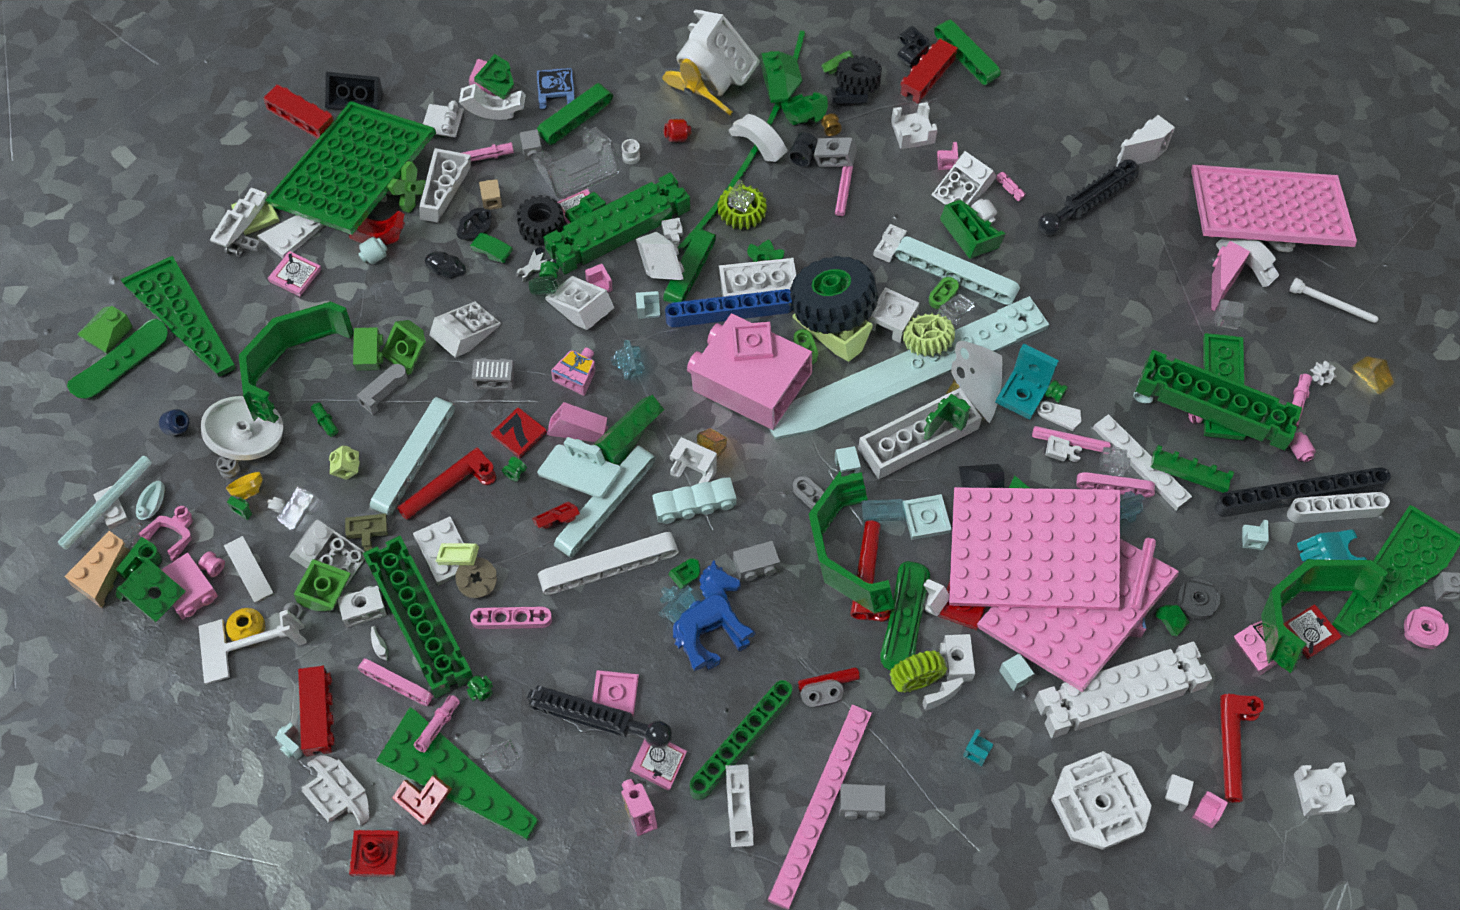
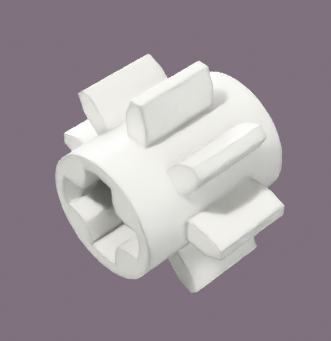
M1324 361L1323 364L1316 362V366L1310 370L1314 374L1312 380L1317 381L1321 386L1324 383L1331 384L1333 378L1336 377L1333 372L1336 368L1333 365L1329 366L1327 361Z

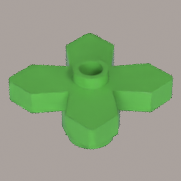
M409 161L401 168V177L399 179H392L387 185L391 194L400 195L399 206L403 212L408 213L415 207V194L423 195L426 183L422 179L416 180L418 169L413 162Z

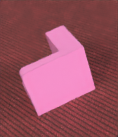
M953 142L952 150L937 151L938 170H951L958 161L957 142Z
M603 264L585 270L586 282L603 288L607 292L613 291L612 280Z
M1207 792L1201 799L1193 818L1213 828L1219 821L1228 802Z

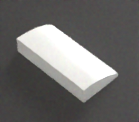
M793 258L719 266L722 297L790 289L796 276Z

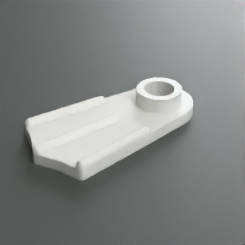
M1043 401L1036 409L1040 417L1071 431H1074L1082 422L1081 410Z

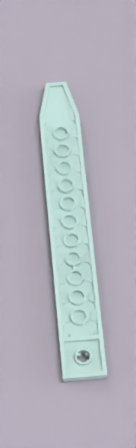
M1029 296L1001 308L991 315L956 329L952 347L948 348L947 352L942 351L941 355L936 353L934 356L927 355L925 357L924 354L918 356L916 352L911 353V350H908L796 399L788 407L773 430L770 429L775 439L818 431L951 372L952 362L956 360L955 348L958 341L970 342L996 352L1048 329L1049 323ZM1020 317H1025L1026 322H1024L1023 320L1019 321L1018 319ZM961 348L960 353L962 357L968 359V351L965 348Z

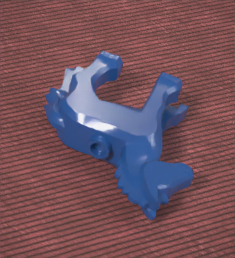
M713 560L711 566L703 570V574H701L699 579L702 595L706 599L698 600L691 604L690 608L681 614L679 620L673 626V638H676L675 645L678 649L683 647L694 671L700 670L705 666L708 670H711L721 662V658L717 654L709 652L702 646L700 635L722 626L739 652L750 645L748 638L756 635L754 630L738 620L736 614L731 609L725 591H737L740 589V580L728 575L723 571L722 567H718L715 560Z

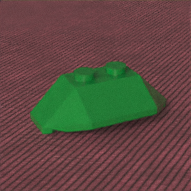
M780 51L761 53L759 55L760 66L770 103L788 101L802 83L796 57Z

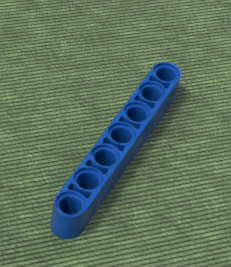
M790 289L670 303L665 308L666 323L670 327H682L723 322L728 319L731 313L743 319L787 314L794 310L790 297L791 292Z

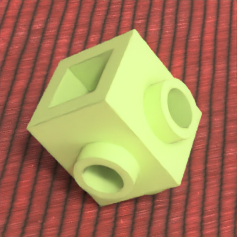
M341 446L331 452L329 457L330 474L345 480L357 474L360 464L359 451L353 450L348 446Z

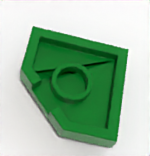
M496 54L489 59L474 77V82L503 100L514 88L509 62Z

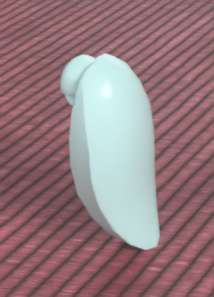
M161 481L151 483L141 493L136 505V516L138 519H149L159 510L165 492V485Z

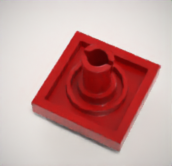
M354 830L349 875L355 877H395L399 831Z

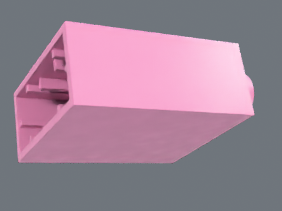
M731 313L723 325L717 323L713 326L707 339L709 345L704 352L696 351L688 362L687 372L691 373L693 391L773 430L812 374V351L771 332L774 358L734 361L731 325L748 324L751 322Z

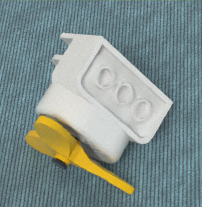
M695 10L694 14L698 17L699 22L697 24H689L688 29L691 32L689 40L677 55L680 72L667 71L662 76V79L668 85L684 91L689 96L698 94L706 97L731 116L733 112L714 96H722L731 83L736 85L745 84L760 63V60L723 14Z

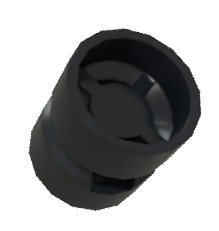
M806 132L799 133L788 153L789 160L799 167L808 166L815 153L818 142L817 138Z

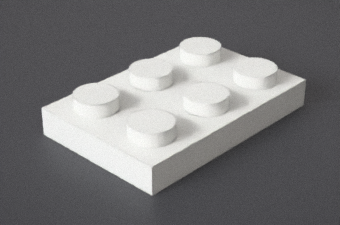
M448 517L413 533L438 586L454 579L459 565H439L435 562L441 543H463L451 517Z

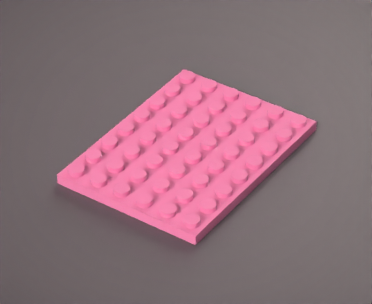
M1192 165L1191 173L1203 236L1320 244L1323 246L1355 247L1357 239L1338 175Z
M954 487L950 605L1119 610L1120 490Z
M1120 539L1119 610L991 607L977 623L978 629L1083 692L1178 577L1179 571L1153 557L1142 607L1139 610L1132 609L1130 607V600L1142 550Z

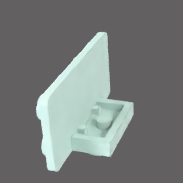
M567 437L564 441L565 446L556 445L537 471L540 477L596 498H602L621 472V468L619 465L605 461L602 450L598 446H591L579 439L575 440Z

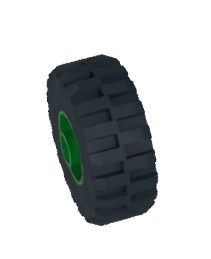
M847 256L826 257L817 262L810 263L809 266H805L795 276L790 288V297L797 320L806 328L809 327L811 331H818L822 334H838L842 331H850L856 326L859 327L866 319L868 320L871 317L878 301L875 277L871 269L860 260H854L852 257Z

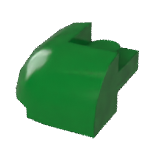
M813 92V95L808 96L799 94L791 97L788 101L780 103L787 120L792 125L805 123L809 119L817 123L827 112V96L818 92Z

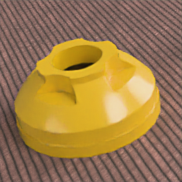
M260 472L247 474L230 483L226 489L231 496L247 499L259 492L263 481Z
M241 608L232 613L228 618L226 631L232 641L263 633L265 631V620L257 610ZM240 618H249L246 626L239 627L237 625Z

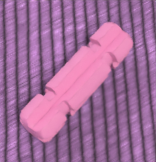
M1005 172L997 175L996 180L1000 184L1003 183L1002 186L1011 195H1014L1013 197L1017 201L1024 199L1025 192L1019 189V186L1010 177L1007 178L1008 175Z

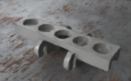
M240 235V239L232 243L239 245L237 250L232 248V244L224 249L226 254L232 252L236 253V256L239 257L242 251L245 252L246 249L257 252L258 246H261V241Z

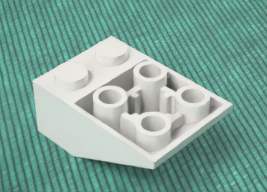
M1159 115L1153 120L1149 119L1141 130H1136L1130 139H1126L1122 143V150L1117 157L1118 162L1116 166L1127 159L1134 160L1137 164L1156 160L1167 150L1175 127Z
M964 151L932 193V196L945 205L962 200L968 206H971L986 192L997 176L992 169Z
M658 232L636 239L645 272L648 276L659 279H683L682 273L684 269L682 263L678 262L677 255H679L676 244H673Z
M472 302L435 317L430 336L456 358L471 351L496 330L501 323L477 302Z
M316 519L289 557L305 568H308L312 559L350 572L351 576L345 585L346 587L364 561L362 553L365 551Z

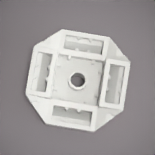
M1104 751L1064 766L1051 799L1070 839L1102 850L1143 834L1152 806L1132 767L1121 760L1111 757V755ZM1096 800L1102 801L1105 804V808L1097 806Z

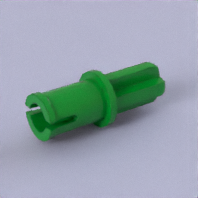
M322 403L313 404L310 410L317 418L318 425L323 427L328 436L334 437L338 434V429L332 421V416L326 412Z

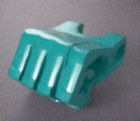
M1353 529L1320 533L1297 543L1299 551L1302 552L1300 557L1303 562L1307 559L1367 560L1366 557H1355L1349 551L1348 544L1353 539L1358 538Z

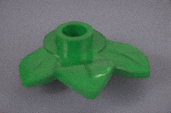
M766 240L759 247L749 244L747 254L753 262L783 259L784 250H774L771 241Z

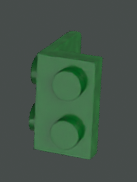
M952 393L947 399L943 398L937 406L938 409L935 412H930L925 420L927 424L923 430L925 432L924 439L928 441L945 420L962 431L967 425L971 406L965 400L957 398Z

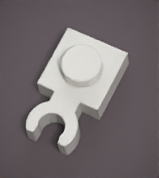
M1051 435L1048 438L1045 456L1065 461L1068 457L1070 461L1078 462L1080 457L1076 456L1074 452L1080 453L1082 448L1080 446L1070 447V441Z

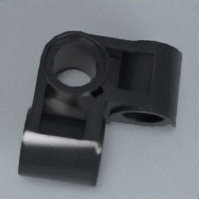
M914 26L908 27L897 36L899 42L903 45L897 57L910 68L914 65L916 66L921 57L928 53V37L924 36Z

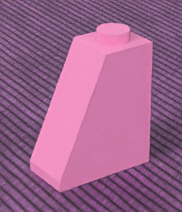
M563 402L550 418L547 435L596 442L608 431V426L606 425L607 417Z

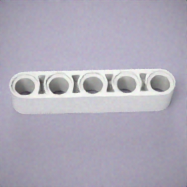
M1382 492L1297 498L1289 507L1287 517L1294 523L1379 517L1388 507L1390 500Z

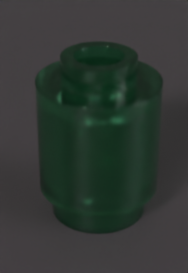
M553 275L534 277L533 280L529 281V290L532 295L555 294L558 289V281Z

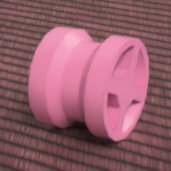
M212 551L205 553L198 563V567L201 570H206L211 577L217 576L225 566V561L222 558H217L216 554Z

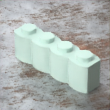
M721 478L712 482H703L652 495L658 523L664 524L672 523L678 518L691 519L696 514L708 515L717 509L729 510L736 505L737 500L731 478Z

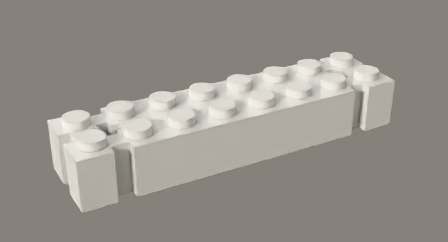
M1193 641L1178 646L1175 653L1168 649L1100 671L1083 692L1068 683H1063L1058 691H1056L1055 687L1038 691L1034 701L1041 716L1047 715L1045 726L1052 739L1067 734L1072 726L1077 731L1181 697L1188 688L1191 693L1205 689L1211 682L1212 677L1206 665L1199 664L1198 660L1201 655Z

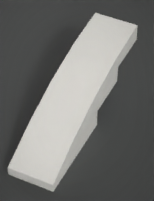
M250 188L245 198H239L233 210L226 212L210 241L226 248L232 244L259 213L266 202L267 193Z

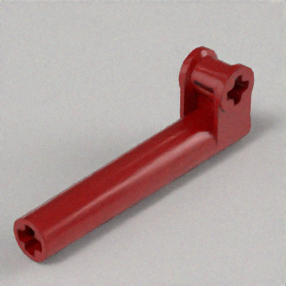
M476 447L397 507L399 513L404 519L408 520L471 473L481 484H493L496 480V473L492 462Z
M877 521L865 522L856 574L858 578L869 584L874 583L881 524ZM852 600L850 616L854 619L884 622L890 617L891 610L873 613Z
M1223 694L1220 696L1226 802L1239 803L1243 801L1240 720L1255 721L1258 719L1264 704L1257 696Z

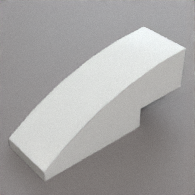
M241 536L224 545L254 603L256 604L274 595L244 537Z

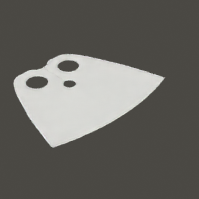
M958 341L955 348L956 360L952 362L951 367L952 375L971 403L990 423L998 405L995 403L996 398L1001 392L1002 355L970 342ZM961 348H965L968 351V359L962 357L960 353ZM957 367L963 368L965 372L964 378L958 376ZM971 367H972V368L974 369V371H975L974 374H972L971 371H970V368H971Z

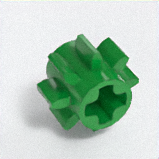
M477 675L467 683L469 688L466 691L473 701L477 698L480 702L485 701L493 693L491 690L493 687L492 682L487 676L481 678L480 675Z

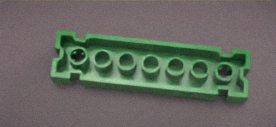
M670 172L658 178L657 184L650 182L563 226L564 231L559 233L555 230L544 236L545 249L552 259L556 258V264L561 272L566 275L576 270L577 264L582 263L585 265L661 226V221L672 219V215L680 216L690 211V196L683 187L679 188L678 181Z
M1152 349L1144 364L1135 392L1150 397L1151 394L1158 396L1157 401L1256 440L1263 441L1264 438L1270 440L1269 445L1284 451L1293 440L1297 428L1295 425L1299 421L1302 407L1289 402L1283 405L1279 403V398L1174 358L1173 361L1166 359V354Z
M400 535L385 542L387 547L379 550L377 546L362 554L435 699L451 691L449 686L457 683L458 687L468 683L473 678V675Z

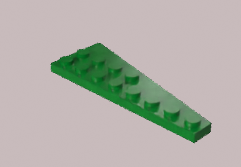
M173 255L121 279L123 285L218 377L236 369L235 364Z
M409 707L377 758V764L423 788L432 776H437L452 789L445 799L528 841L538 823V819L440 732L431 742L426 752H420L414 747V743L421 736L429 722L413 708Z

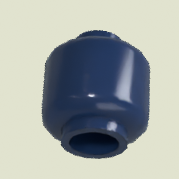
M180 409L167 411L159 419L161 431L168 436H176L186 432L190 424L187 414Z

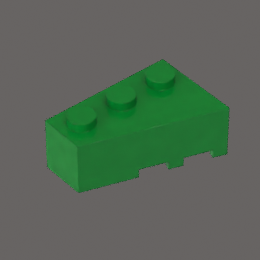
M957 200L945 205L940 220L969 259L1000 248L1006 233L1002 230L997 231L991 226L992 223L987 220L985 222L977 216L978 212L962 200Z

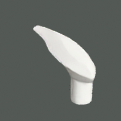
M372 626L371 641L373 649L379 658L387 661V646L378 634L375 626Z

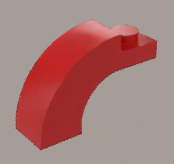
M397 211L392 217L384 221H374L366 218L353 235H349V238L363 243L369 238L375 237L377 239L380 238L385 245L392 244L399 240L400 233L405 224L403 222L405 214Z

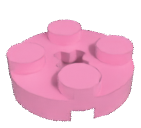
M1420 607L1411 611L1405 618L1404 635L1407 640L1412 641L1419 647L1434 649L1447 638L1449 626L1447 623L1445 624L1442 619L1443 615L1437 610L1430 607ZM1427 624L1431 631H1425L1422 626Z

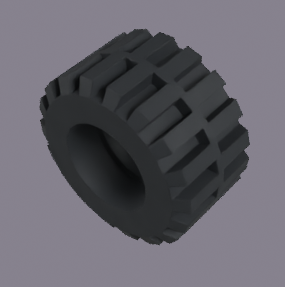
M532 196L530 200H524V204L521 203L517 210L519 233L524 240H528V243H535L537 246L543 244L545 246L544 236L555 230L559 233L564 231L563 209L560 203H557V200L554 198L550 199V196ZM540 218L548 219L547 221L541 223L534 222L535 220Z

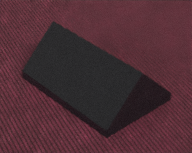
M326 72L325 108L344 109L351 101L379 110L383 96L379 77Z

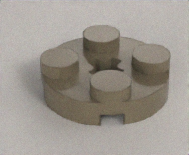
M476 557L474 565H459L455 575L456 585L461 594L468 598H483L489 595L495 588L497 582L496 569L488 560ZM479 573L482 581L473 583V579L470 577L471 574Z

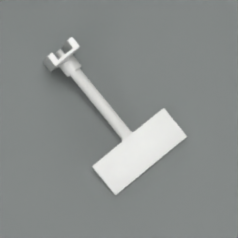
M288 610L279 612L281 625L277 626L276 629L230 643H226L223 619L200 625L199 636L204 684L207 685L230 678L227 655L229 651L272 638H283L286 636L298 645L306 644V639L299 634V630L305 628L304 624Z

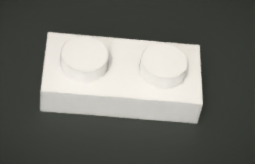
M110 486V487H108V488H106V489H103V490H101V491H99V492L93 494L94 497H95L96 502H97L112 486ZM119 498L102 514L109 529L129 521Z

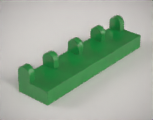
M1157 445L1153 452L1150 466L1153 469L1222 493L1228 492L1230 480L1234 475V471L1231 470L1228 473L1217 470V465L1214 464L1208 467L1197 463V458H1193L1191 461L1180 457L1177 451H1174L1173 454L1163 451L1160 445Z

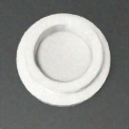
M273 497V500L268 499L267 508L278 513H283L284 509L288 507L284 504L285 501L280 498Z

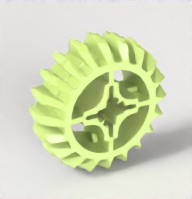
M933 312L930 315L925 313L923 316L917 315V318H911L903 333V341L907 349H910L911 353L916 352L918 356L924 354L925 357L927 355L934 356L936 353L941 355L942 351L947 352V349L952 347L955 339V328L951 320H948L946 316L941 317L940 314L934 315Z

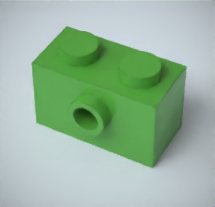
M377 327L354 328L353 365L356 371L380 370V364H383V353L380 352V346L384 344V338Z

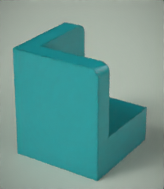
M976 729L965 749L963 757L982 767L993 747V743L980 737L981 730Z

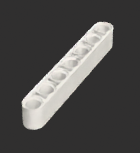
M665 532L546 568L538 573V578L544 595H552L672 558L679 551L673 534Z

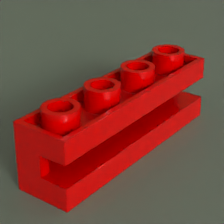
M939 39L936 44H932L928 53L921 57L918 65H914L910 74L902 79L900 84L902 86L901 95L907 97L911 93L913 94L912 101L919 103L955 61L957 47L942 39Z
M278 84L263 97L267 110L317 139L334 121L330 112L323 111L316 104L309 103L302 96H297L288 88H283Z
M324 665L298 669L301 750L305 757L314 756L316 751H321L322 754L332 753L331 746L335 745V738L330 728V725H334L333 713L330 712L329 705H333L332 693L329 692V685H332L331 673L327 672Z

